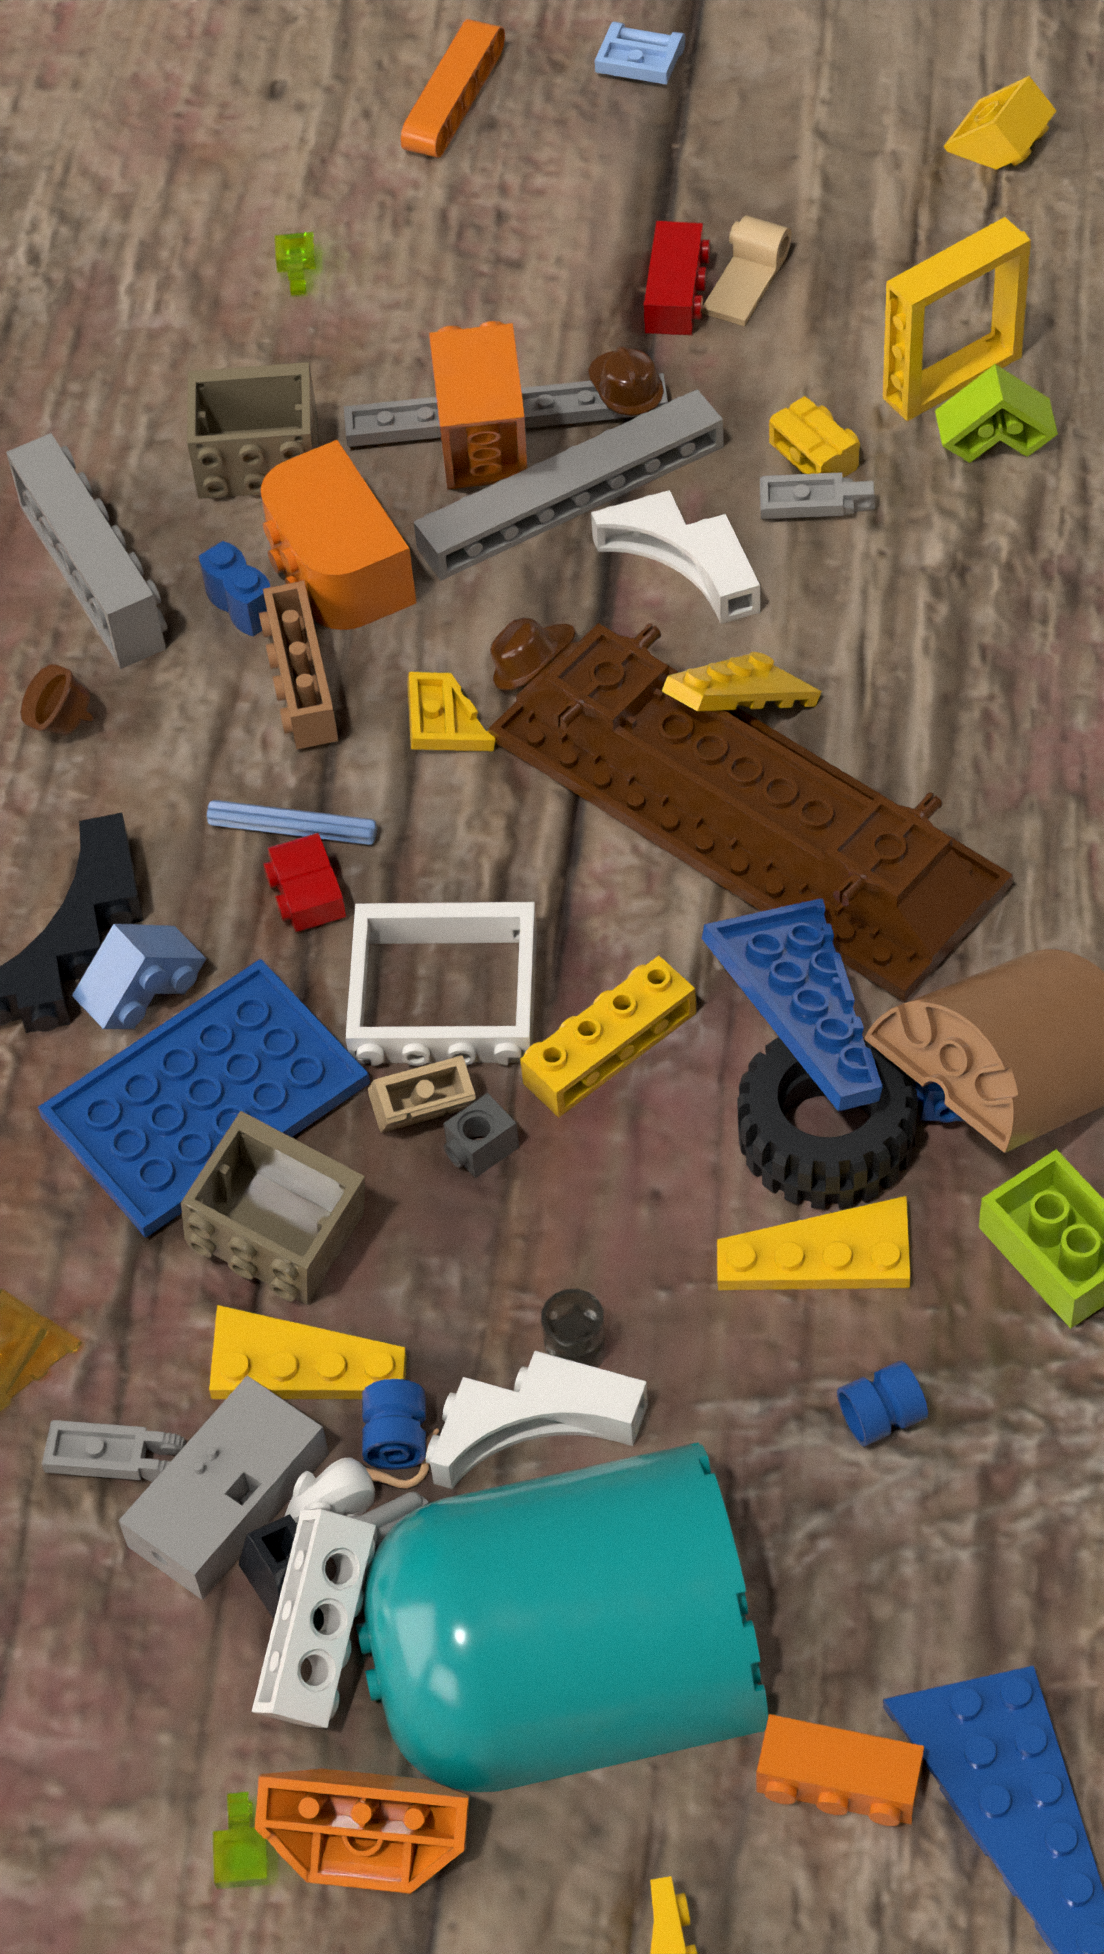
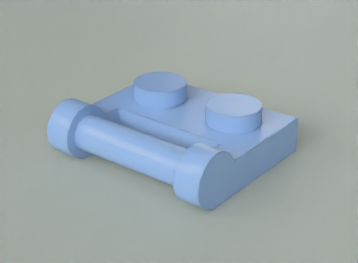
M613 21L595 58V72L667 85L678 57L683 54L685 34L672 32L671 35L632 29L625 27L624 23Z

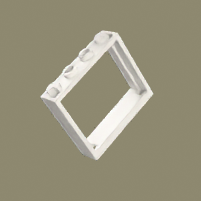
M535 903L355 904L346 1025L348 1052L359 1064L371 1063V1066H377L381 1063H407L413 1066H421L426 1063H436L461 1055L466 1065L472 1063H499L502 1065L520 1063V1058L533 1045L537 941ZM519 943L516 1026L363 1027L369 944Z

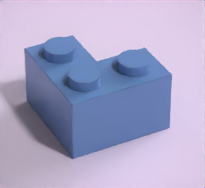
M113 924L72 996L103 1029H135L136 1025L144 1018L146 1008L155 994H186L187 990L195 983L197 974L206 958L175 926Z

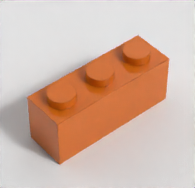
M769 1714L756 1771V1790L758 1793L765 1794V1797L780 1804H793L795 1801L815 1804L818 1809L828 1814L845 1815L847 1812L868 1815L869 1819L873 1822L885 1826H897L900 1822L911 1825L923 1767L924 1746Z

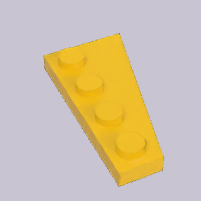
M759 652L731 657L728 660L709 663L702 667L668 675L662 692L696 711L735 710L737 704L751 709H763L766 701H775L774 704L779 708H791L795 700H799L805 707H815L822 691L773 665L774 660L771 657Z
M217 1305L209 1392L211 1399H227L243 1379L249 1376L281 1399H362L363 1390L373 1382L384 1379L405 1380L407 1355L405 1347Z

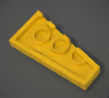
M907 1196L717 1239L718 1290L910 1288Z

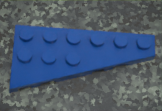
M823 898L704 924L701 939L837 1111L878 1102L882 1091V1083L871 1049L865 1046L862 1036L864 1027L861 1018L856 1017L853 1008L855 999L841 955L835 951L832 942L834 933L831 924H827L825 920Z
M1034 1665L883 1699L884 1710L893 1722L896 1721L909 1740V1743L924 1746L923 1762L940 1785V1791L985 1856L990 1857L1002 1874L1003 1882L1014 1897L1017 1896L1035 1922L1036 1930L1052 1953L1104 1954V1889Z

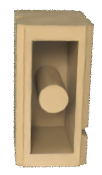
M462 1055L375 1079L368 1088L370 1101L381 1133L441 1117L447 1111L450 1114L462 1111L476 1100Z

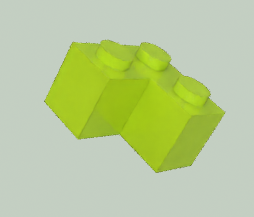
M996 364L935 410L942 446L969 463L999 441L1004 442L1028 457L1058 435L1050 398Z

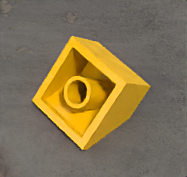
M1027 76L979 99L943 147L951 154L996 170L1010 163L1016 166L1031 154L1032 150L1030 147L1033 142L1041 138L1048 131L1049 126L1047 123L1057 110L1033 79Z

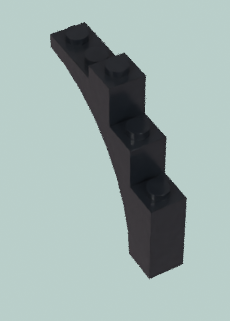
M122 812L79 821L80 852L75 877L63 904L46 928L26 948L0 966V1026L22 1019L25 1032L31 1033L36 1031L47 1032L56 1027L70 1025L64 981L82 979L102 945L100 930L111 928L113 924H131L144 921L129 836Z

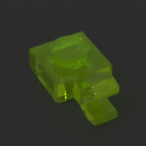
M313 232L275 235L277 273L288 272L291 296L306 295L304 270L316 269Z
M227 1793L228 1830L213 1831L214 1884L216 1889L269 1885L268 1840L264 1839L253 1827L252 1800H249V1793Z

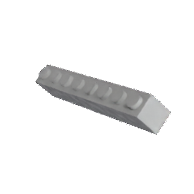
M698 389L684 396L677 397L669 403L647 413L640 414L622 425L606 430L592 439L572 446L547 460L535 463L517 474L501 479L487 488L465 496L457 502L435 512L428 513L414 521L417 550L442 581L723 448V419Z

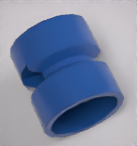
M902 1360L874 1372L873 1382L862 1377L837 1389L838 1402L844 1419L855 1439L863 1447L891 1435L892 1425L900 1426L904 1429L928 1418L927 1403L922 1389L911 1369Z
M384 1379L366 1386L362 1392V1418L366 1424L362 1429L363 1460L371 1466L388 1470L406 1469L422 1463L426 1458V1431L420 1427L426 1420L425 1389L415 1382L403 1379Z

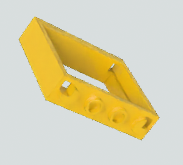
M1006 217L886 281L883 399L907 422L954 396L994 364L1004 368L1022 358L1031 239H1029L1025 231H1020ZM995 269L991 332L922 370L925 307Z

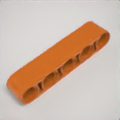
M466 19L404 122L401 131V147L403 150L440 158L444 154L503 51L505 42L503 26L472 19Z

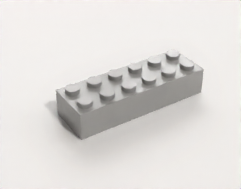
M52 433L7 451L6 454L21 509L119 668L122 669L165 650L162 632L167 630V625L162 613L156 607L157 604L161 603L158 590L151 579L146 582L143 579V569L134 552L130 554L126 552V543L118 526L110 527L108 523L109 516L101 499L93 500L91 497L92 489L83 472L76 473L74 470L76 468L75 462L66 445L60 447Z

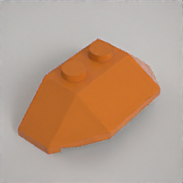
M324 1768L260 1774L258 1779L255 1830L271 1843L280 1856L307 1883L411 1894L451 1860H454L464 1852L466 1848L470 1796L420 1778Z

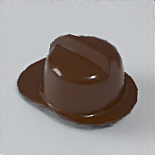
M620 346L616 351H610L598 356L591 362L588 369L590 380L601 400L609 409L618 414L635 416L654 410L662 400L664 394L662 381L656 372L652 359L641 350Z
M524 617L509 623L495 637L490 648V655L496 666L493 675V682L496 688L503 691L514 690L533 680L553 658L574 640L576 635L574 626L555 624L543 628L534 619Z
M49 664L34 676L27 687L21 704V720L25 725L40 732L47 731L62 736L70 735L78 728L82 720L93 722L95 719L87 711L91 692L84 683L73 675L71 670L57 664Z

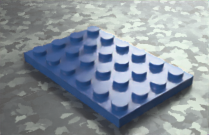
M259 959L38 1106L41 1118L146 1238L182 1213L181 1201L240 1111L293 1137L370 1084L369 1073L266 963Z

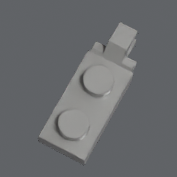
M842 472L760 477L761 519L844 516V514L849 515L858 511L875 509L874 481L853 482V479L844 478Z

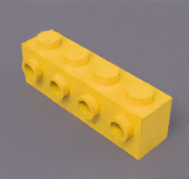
M659 955L646 965L637 966L625 981L613 990L602 992L595 999L593 1005L578 1016H571L566 1019L558 1031L543 1042L534 1043L526 1050L523 1057L520 1058L523 1084L558 1118L693 1017L696 1014L695 988Z

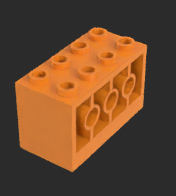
M489 321L474 328L462 329L459 326H446L439 329L438 332H430L429 338L447 490L495 484L501 479H506L527 469L525 416L513 323L503 324L500 321Z

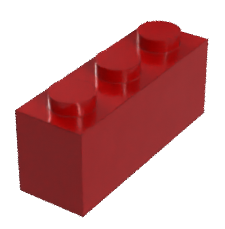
M656 221L644 300L645 333L692 336L694 319L701 320L703 296L698 295V291H705L707 269L702 267V263H709L710 240L703 239V223Z

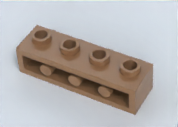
M300 581L264 588L263 594L267 611L259 613L264 638L272 636L273 643L266 644L270 669L279 668L280 675L272 677L277 701L286 700L287 704L286 708L279 709L284 734L293 733L296 749L338 741L334 712L305 582Z

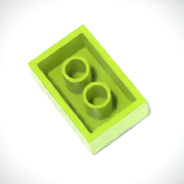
M1055 1149L981 1198L979 1229L1071 1329L1104 1307V1199L1065 1157Z

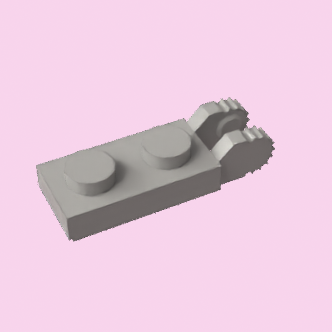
M53 1420L50 1423L42 1467L45 1473L141 1480V1477L153 1482L171 1461L146 1459V1450L158 1455L170 1454L173 1456L177 1455L186 1445V1440L176 1433L147 1431L146 1427Z

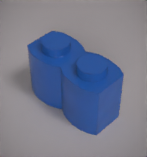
M222 541L199 555L207 597L217 608L229 612L230 619L237 629L247 635L255 636L262 631L259 613L267 611L263 589L271 587L269 580L261 571L246 564L245 557L238 548Z

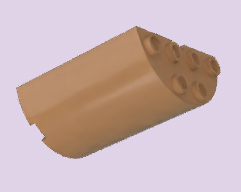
M1058 949L1032 951L890 1009L874 1022L864 1039L921 1086L932 1082L938 1083L945 1093L944 1104L1006 1153L1104 1106V971L1089 960L1068 951Z

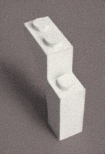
M670 490L591 512L593 541L598 552H622L640 555L675 569L701 590L714 609L720 624L760 613V584L726 514L702 519L686 525Z
M534 1351L528 1368L524 1366L520 1368L514 1391L463 1377L457 1393L451 1392L446 1399L442 1415L445 1424L440 1436L434 1434L427 1448L426 1463L431 1466L433 1482L436 1485L453 1489L463 1476L491 1455L518 1443L541 1437L581 1435L598 1437L633 1446L648 1406L647 1382Z

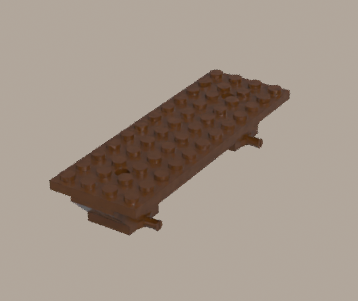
M600 623L596 624L580 641L568 645L516 695V702L488 728L489 733L495 737V743L760 911L823 898L825 920L827 924H831L834 933L832 942L835 951L841 955L843 963L904 1002L1012 885L1013 874L932 825L929 818L943 805L937 795L934 797V793H927L915 808L911 809L910 807L898 805L738 707L735 710L696 711L662 692L667 676L679 673V671L652 656L647 650L661 637L660 630L657 626L653 627L652 623H648L635 638L618 635Z

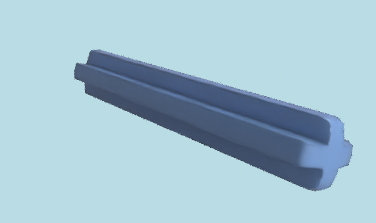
M220 800L210 801L207 809L208 824L213 826L302 837L319 833L321 839L366 845L373 844L377 835L376 821L367 818Z

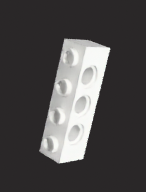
M324 1509L303 1510L300 1512L252 1708L253 1713L304 1727L328 1728L329 1720L335 1715L339 1704L337 1686L341 1669L345 1667L351 1654L352 1646L349 1636L353 1619L358 1615L363 1604L364 1595L361 1585L365 1569L370 1565L374 1557L375 1541L373 1535L376 1525ZM329 1557L336 1564V1575L332 1581L327 1578L325 1573V1565ZM318 1607L324 1614V1624L319 1632L313 1624V1615ZM308 1658L312 1665V1674L305 1683L301 1677L300 1669L304 1659Z

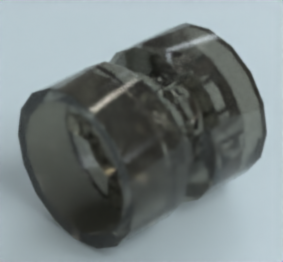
M565 1289L553 1294L545 1302L541 1311L545 1354L598 1368L607 1353L604 1310L599 1300L590 1292L581 1289Z

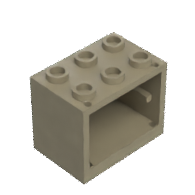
M309 362L188 371L187 446L198 499L260 495L263 479L272 468L286 460L319 447L318 415Z
M240 1111L181 1201L184 1239L187 1240L188 1246L198 1254L205 1257H211L213 1254L228 1262L229 1268L239 1276L246 1279L256 1277L269 1284L271 1291L280 1298L291 1302L297 1299L308 1305L364 1215L365 1176Z

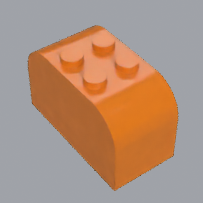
M338 440L276 465L267 473L261 485V498L266 520L263 523V529L271 550H268V557L277 574L283 572L286 577V584L300 581L305 582L312 618L316 622L331 629L350 630L365 626L417 603L410 549Z

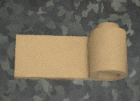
M747 215L740 222L736 221L732 226L729 236V243L733 245V257L705 301L702 314L746 326L786 259L791 244V229Z

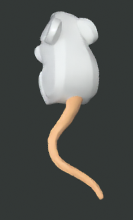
M438 1428L434 1429L426 1439V1453L432 1436L439 1433ZM350 1457L342 1458L332 1463L317 1478L314 1477L313 1473L305 1471L298 1478L294 1486L293 1497L288 1505L285 1516L290 1514L297 1525L300 1512L303 1510L324 1509L347 1517L359 1516L366 1512L374 1503L375 1489L373 1481L396 1488L408 1489L423 1481L428 1473L429 1464L426 1463L425 1458L421 1463L418 1474L407 1480L398 1479L376 1469L365 1468L359 1461Z

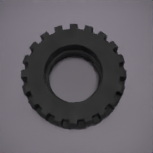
M780 1037L775 1038L765 1045L766 1055L759 1052L752 1058L748 1064V1071L742 1075L739 1084V1097L737 1098L738 1137L741 1154L746 1156L747 1167L754 1176L760 1177L762 1175V1185L772 1193H777L781 1190L784 1192L785 1200L795 1204H800L801 1200L811 1202V1208L825 1209L826 1203H838V1208L853 1206L854 1199L861 1197L863 1202H866L878 1196L879 1186L887 1189L898 1180L899 1171L907 1168L911 1160L912 1148L915 1147L918 1099L917 1090L913 1088V1078L864 1039L865 1046L871 1049L882 1083L880 1100L859 1106L869 1116V1119L857 1130L837 1137L810 1135L793 1126L785 1118V1115L798 1103L810 1098L825 1096V1094Z

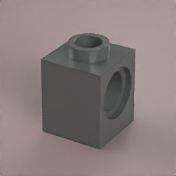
M489 1093L443 1123L446 1137L444 1150L448 1158L456 1167L464 1166L475 1178L519 1148L517 1123ZM476 1136L485 1137L481 1140H471V1138Z

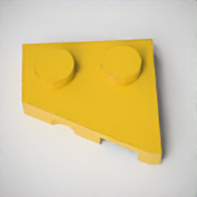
M408 673L407 687L411 749L494 751L495 737L483 728L477 719V709L470 699L462 694L461 686L452 673Z

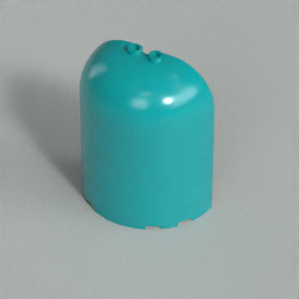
M699 1442L430 1502L415 1509L398 1521L385 1535L374 1553V1557L368 1567L364 1586L366 1622L356 1624L362 1655L372 1653L375 1666L374 1669L365 1670L371 1701L382 1699L389 1731L404 1757L418 1771L442 1785L469 1792L508 1790L766 1730L768 1721L766 1692L763 1684L758 1685V1683H761L758 1662L761 1661L752 1620L747 1621L745 1615H748V1605L745 1595L744 1578L715 1473H711L708 1454L702 1444L699 1445Z

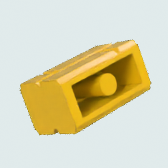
M803 396L790 404L788 409L785 407L771 416L769 420V443L803 474L842 472V476L846 477L857 470L859 466V439L851 429L841 428L834 421L832 414L825 406H817L808 397Z

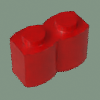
M319 833L268 847L270 861L263 863V867L270 888L279 887L281 895L275 896V900L283 922L290 920L294 931L298 932L346 917L343 897Z

